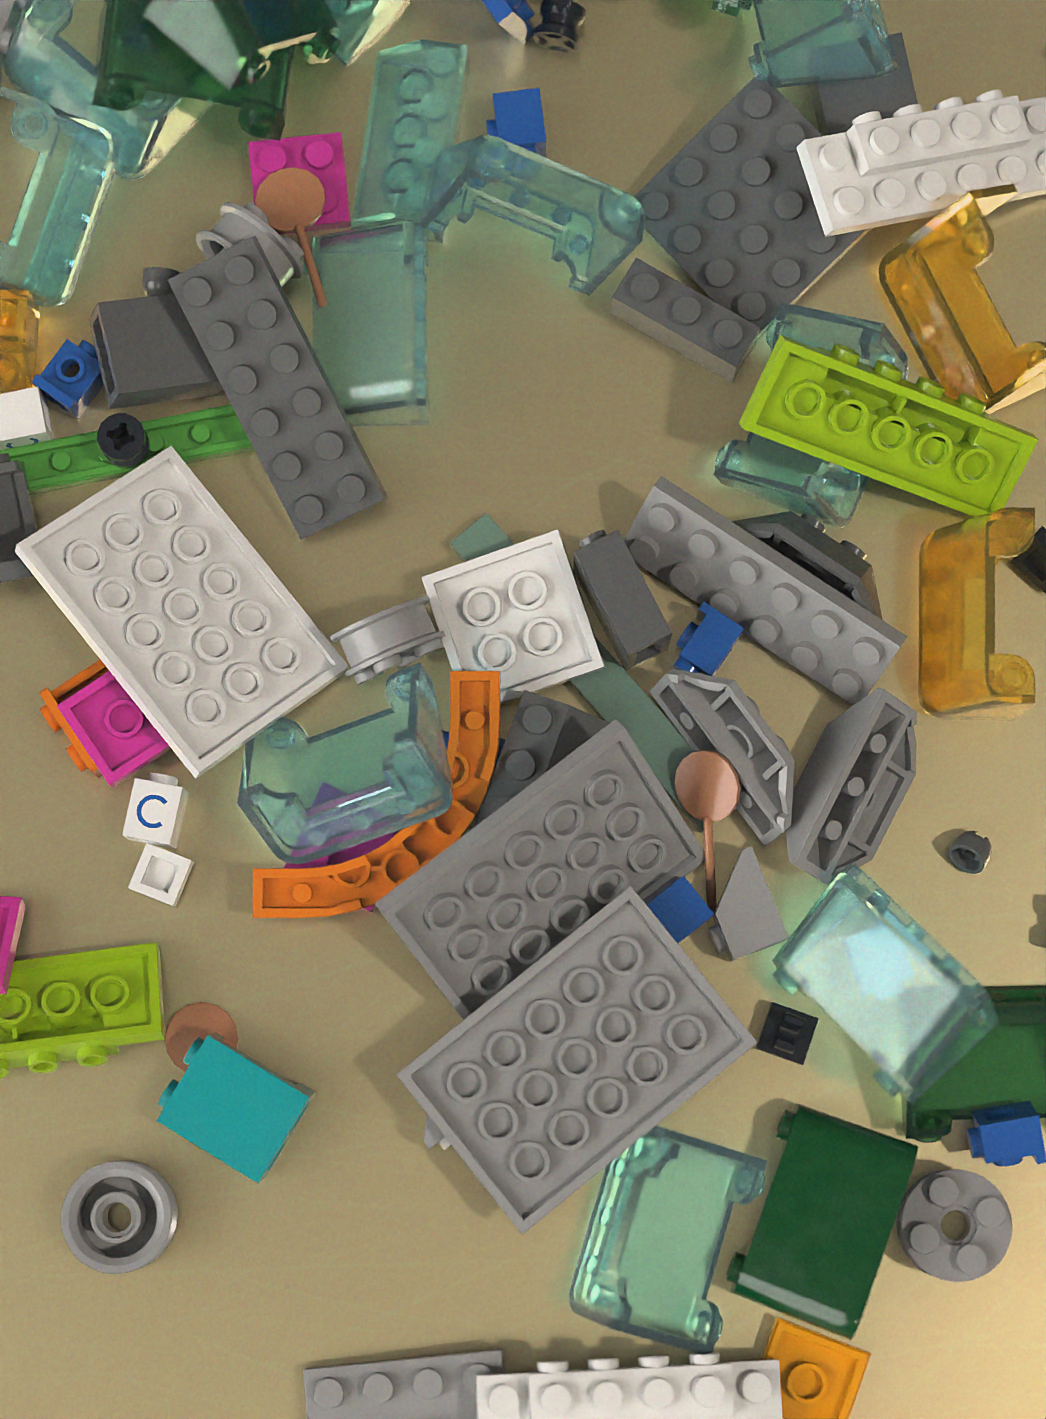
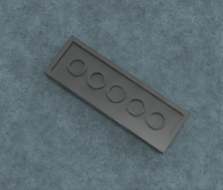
M256 235L167 280L301 540L388 497Z

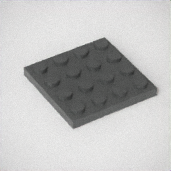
M761 72L624 206L714 302L760 327L758 338L872 229L825 237L796 148L803 140L822 137V135Z

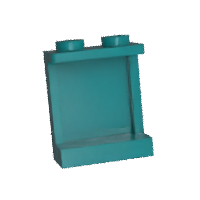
M217 1032L207 1035L205 1040L197 1037L183 1059V1062L189 1065L182 1079L180 1082L173 1079L158 1101V1105L164 1109L157 1121L251 1180L259 1183L268 1175L316 1092L302 1083L294 1085L224 1042V1036Z

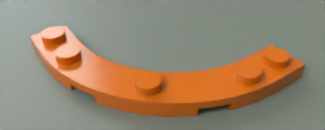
M450 671V729L445 760L432 794L422 809L418 811L402 830L379 848L340 864L317 868H253V918L326 917L374 905L460 839L475 819L484 801L495 769L501 724V672Z

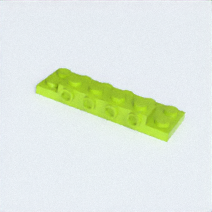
M780 334L739 421V425L743 430L996 525L1039 440L1033 433L992 418L984 411L987 404L974 396L961 392L958 399L955 400L943 395L945 391L944 386L926 377L919 376L916 384L902 379L901 377L904 372L888 362L877 360L874 367L859 362L861 354L845 345L834 343L831 350L818 346L816 349Z
M157 942L14 961L7 994H0V1079L9 1075L10 1068L28 1066V1069L32 1072L48 1073L56 1070L58 1062L77 1060L83 1066H99L107 1062V1055L119 1054L120 1045L165 1040L161 959Z

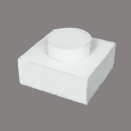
M146 843L128 888L176 907L194 862Z

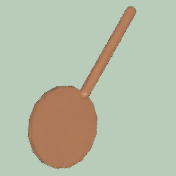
M296 167L280 169L270 174L259 186L256 194V206L268 217V225L275 231L284 233L296 232L300 248L304 252L303 258L317 303L320 307H325L327 300L305 229L312 226L322 215L326 204L325 190L318 177L308 170Z
M700 750L694 751L682 759L676 770L674 785L677 798L683 808L694 818L703 821L707 905L714 912L717 902L713 821H720L734 811L739 802L740 783L738 774L730 761L720 753Z
M205 1002L189 1004L176 1012L167 1026L165 1035L167 1053L173 1063L186 1072L189 1065L184 1063L183 1059L197 1037L205 1040L207 1035L217 1032L224 1036V1042L237 1048L238 1034L236 1024L228 1012L215 1004Z

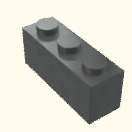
M635 258L612 296L611 315L731 383L735 380L757 342L760 327L638 258Z

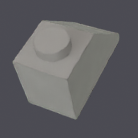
M752 846L740 852L712 916L715 925L708 928L718 955L727 953L730 962L781 943L789 938Z

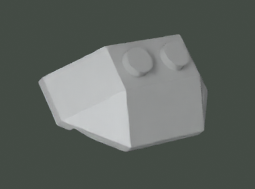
M672 669L667 672L649 692L693 751H714L730 761L738 774L740 783V796L736 808L766 847L791 827L796 762L790 755L786 743L772 731L760 715L757 704L753 699L745 695L735 680Z
M875 689L826 725L794 788L791 827L786 830L789 862L828 885L838 880L839 876L850 873L873 859L916 775V738L914 726L917 725V712L885 689Z

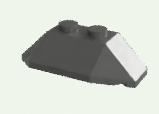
M792 511L731 521L883 620L872 565L864 560L866 554L849 541L842 540L841 543H838L824 533L826 527L814 517L805 513L798 516Z

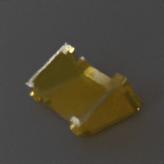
M1002 508L944 526L929 533L920 546L918 697L923 710L933 718L942 720L1015 721L1035 704V676L1029 662L1018 655L995 653V566L1003 558L1019 556L1032 544L1035 534V508Z

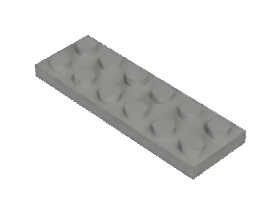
M662 476L653 485L624 538V542L635 563L699 605L706 602L744 628L742 633L852 705H855L869 694L907 638L899 630Z

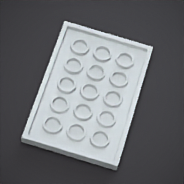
M172 446L19 542L16 546V554L195 779L342 676L349 668V665Z

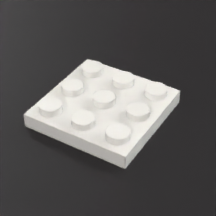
M558 529L421 577L426 593L430 598L429 602L439 631H444L446 635L442 638L452 671H500L501 704L522 697L524 690L535 693L606 668Z

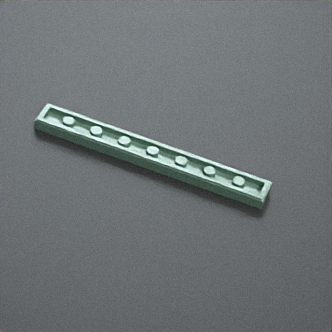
M487 513L450 543L451 548L464 562L514 545ZM596 638L606 668L569 680L570 684L602 720L611 723L616 719L626 729L668 796L702 833L703 821L694 818L683 808L677 798L674 785L676 770L682 759L694 752L675 726Z

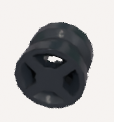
M543 0L540 7V15L543 18L542 22L535 27L534 41L551 51L562 53L576 51L580 42V36L577 31L578 27L584 24L586 10L571 0Z
M116 413L108 416L100 424L97 431V442L105 457L113 465L120 468H132L140 465L146 459L150 451V440L142 424L134 416L127 413ZM125 430L124 435L120 436L119 438H113L114 436L117 437L119 434L123 433V431Z

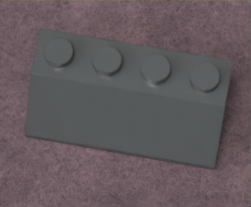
M524 690L474 827L610 723L568 704Z

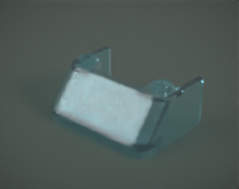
M26 0L4 59V70L10 83L123 179L137 180L148 175L227 90L219 61L211 54L180 88L162 75L148 74L140 77L125 92L59 36L71 22L73 6L79 0Z
M0 85V99L15 104L11 117V131L14 138L24 147L39 152L8 243L0 241V292L41 307L57 308L64 305L74 291L121 158V145L117 136L105 127Z

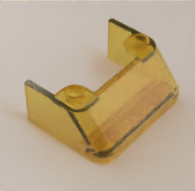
M1014 183L968 191L887 253L879 266L880 283L929 378L945 387L943 393L945 396L957 400L962 392L980 399L987 404L984 411L988 414L1046 388V342L1033 341L1017 349L976 271L977 267L990 258L994 249V235L985 216L1018 192Z

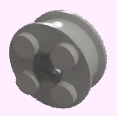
M231 202L224 203L220 208L221 219L210 231L201 230L196 235V242L207 259L256 235L282 287L290 278L299 279L304 274V267L300 260L304 256L303 250L289 237H281L268 225L269 219L264 212L250 202H247L244 207Z
M428 595L414 598L380 611L336 632L330 637L332 642H340L351 668L345 673L347 678L354 677L357 685L381 676L386 670L396 666L398 669L423 659L425 655L444 647L441 639L446 635L444 631H435L425 607L430 601Z
M134 1161L102 1163L84 1172L68 1190L61 1212L62 1232L71 1252L86 1266L104 1273H126L150 1264L166 1250L176 1230L177 1204L167 1181L151 1167ZM116 1202L125 1204L131 1211V1223L124 1231L114 1229L108 1221V1211Z
M939 1170L918 1179L905 1193L897 1214V1234L907 1257L923 1272L946 1281L965 1282L986 1275L1001 1262L1011 1242L1012 1218L1005 1198L986 1178L966 1170ZM952 1210L960 1212L966 1220L964 1234L954 1240L947 1238L941 1229L942 1218Z

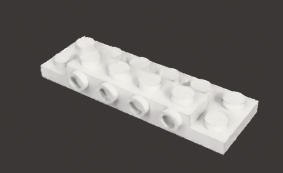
M992 90L976 97L974 103L963 105L961 97H952L936 104L934 110L926 112L922 111L920 104L903 107L893 114L894 117L886 119L881 118L880 112L873 111L856 117L852 121L853 126L847 132L805 139L796 147L825 237L1046 194V97L1019 101L1017 95L1003 98L1001 90Z
M719 1353L689 1354V1363L669 1364V1355L638 1357L639 1366L619 1367L618 1358L588 1359V1369L568 1370V1361L537 1362V1372L476 1375L477 1419H782L779 1360L762 1359L720 1362Z

